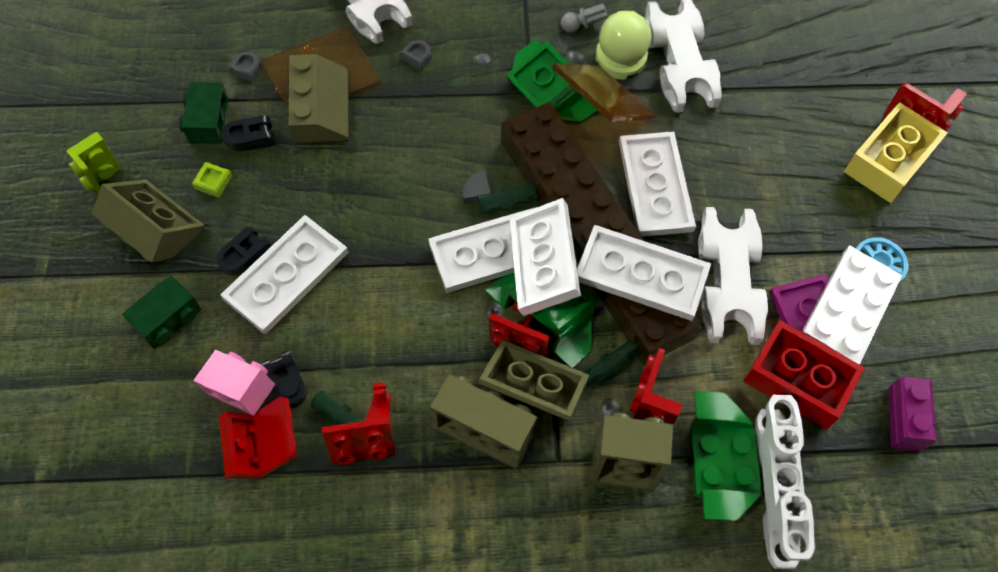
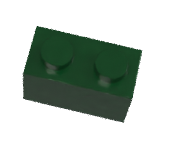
M190 82L188 93H185L183 98L185 111L184 116H180L179 119L180 131L184 132L189 143L222 144V130L225 126L229 103L223 83Z
M170 274L123 312L122 316L155 349L160 344L169 341L175 331L184 324L190 323L202 309L195 298Z

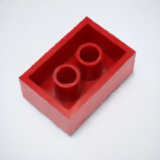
M779 320L769 334L743 382L770 398L772 395H791L798 404L801 416L827 430L840 418L865 367Z

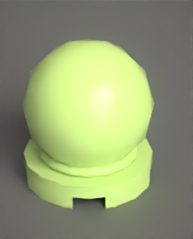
M619 11L611 14L606 19L600 29L595 57L596 62L598 61V64L602 67L604 74L612 78L624 80L629 75H634L635 73L639 75L646 67L648 49L652 39L651 27L646 19L635 11Z

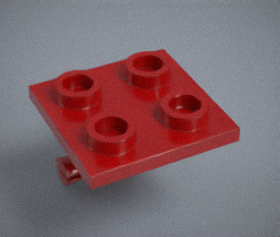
M515 301L512 310L520 312L517 301ZM490 314L488 318L489 340L493 341L492 343L496 347L504 340L547 358L550 336L530 329L533 321L536 319L534 316L528 314L524 324L520 325L496 314Z
M378 382L374 384V395L372 396V402L365 421L322 427V435L332 464L348 465L357 460H381L387 456L396 455L390 420L392 399L390 393L386 391L384 383Z

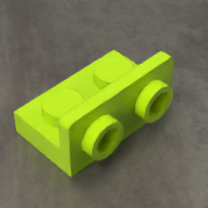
M98 132L93 133L66 151L72 159V162L68 165L89 193L94 190L99 194L101 188L99 183L111 178L114 173L121 169Z

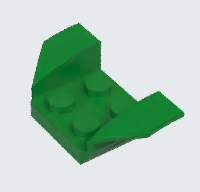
M535 39L516 53L512 70L506 76L510 83L534 108L550 102L562 121L575 123L584 122L602 108L588 93L581 75L548 41L542 45Z
M515 274L502 276L485 290V293L503 309L514 300L517 301ZM580 284L581 296L531 313L532 316L558 338L551 352L571 368H574L591 352L592 315L595 309L596 298Z
M694 391L696 417L691 423L689 433L694 496L697 499H703L704 520L737 521L762 494L755 430L752 429L754 424L725 393Z

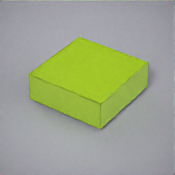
M205 162L192 182V186L198 191L219 198L232 177L231 171Z

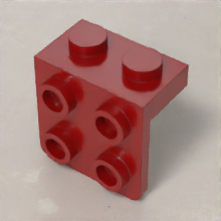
M903 83L884 112L883 118L885 119L900 102L947 132L953 124L949 120L955 121L965 106L961 105V102L967 93L957 88L943 105L912 85Z
M659 348L656 356L649 354L638 383V389L629 409L630 412L634 413L633 419L644 420L645 418L654 417L662 419L664 423L674 425L680 414L681 403L651 393L665 349Z
M287 397L277 398L256 412L254 416L236 412H224L219 416L225 478L259 480L295 458L296 441L294 440L292 411Z

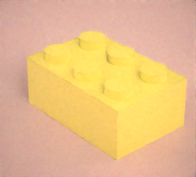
M899 102L854 154L844 172L889 203H892L947 135V132Z

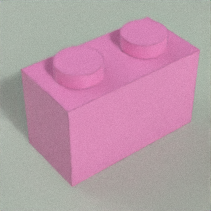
M218 350L214 351L193 380L209 396L253 416L275 386V383L267 376L268 370L255 361L248 364L234 352H229L227 355Z

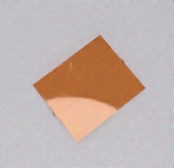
M347 26L261 60L276 87L275 91L279 93L288 110L289 55L318 54L347 68L348 97L381 84V80L367 59L366 53L362 51Z
M554 63L551 67L611 122L650 120L655 117L651 110L601 66Z

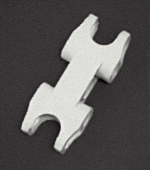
M348 0L350 5L346 7V13L349 20L362 35L375 44L384 41L379 25L382 21L393 20L403 28L412 25V15L404 0Z
M681 0V4L678 7V15L675 16L664 14L657 2H647L645 17L651 27L652 39L650 48L663 47L668 65H663L660 68V82L664 96L669 101L672 109L676 113L684 112L686 93L695 92L703 96L708 107H718L721 101L720 72L714 59L702 61L697 43L704 40V25L700 12L696 9L692 0Z
M705 207L698 238V254L700 260L713 261L715 287L704 286L701 296L702 320L706 327L709 342L719 343V340L723 337L724 321L734 320L746 328L750 345H760L764 339L768 302L765 289L751 288L749 262L759 263L762 256V235L753 209H744L743 214L740 216L739 228L727 229L718 222L714 207Z
M772 395L766 405V409H761L755 418L758 463L762 467L766 511L763 515L764 539L768 560L774 569H794L799 561H808L815 549L813 512L811 502L804 493L800 450L804 444L803 428L796 400L791 395ZM776 403H783L789 407L791 411L789 419L785 420L784 415L779 409L774 410ZM766 417V427L764 428L762 419ZM777 475L784 476L788 480L789 487L782 486L777 480ZM801 537L806 543V549L803 553H800ZM778 543L780 544L782 554L788 562L781 561L776 556L775 547Z

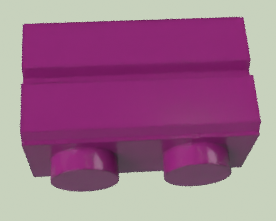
M900 377L895 381V384L888 388L891 448L924 451L937 442L936 428L933 427L935 424L932 381Z

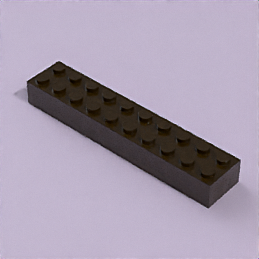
M550 102L501 122L500 142L541 206L561 198L567 203L575 259L578 264L594 225L644 241ZM594 288L643 366L646 365L649 354L656 356L659 348L665 349L664 355L693 341L702 326L696 316L690 321Z

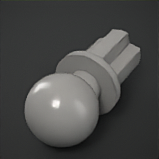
M600 4L586 10L580 8V14L578 15L574 12L566 13L561 19V27L569 33L576 32L582 24H584L585 28H589V24L607 18L606 7L604 4Z

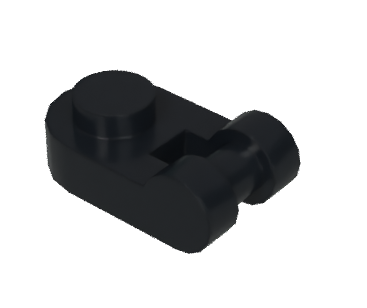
M264 115L230 122L222 130V138L225 145L232 150H242L256 146L270 147L275 143L274 134L270 131L272 128L271 119Z
M246 227L221 248L216 257L217 263L223 273L232 276L238 275L252 265L272 245L267 240L260 239L258 233L252 227ZM250 245L251 247L247 251L243 248Z
M289 350L280 353L281 357L272 361L267 359L260 364L268 370L267 376L275 383L272 391L276 399L287 397L290 408H295L305 401L307 389ZM287 368L289 374L278 379L275 373Z

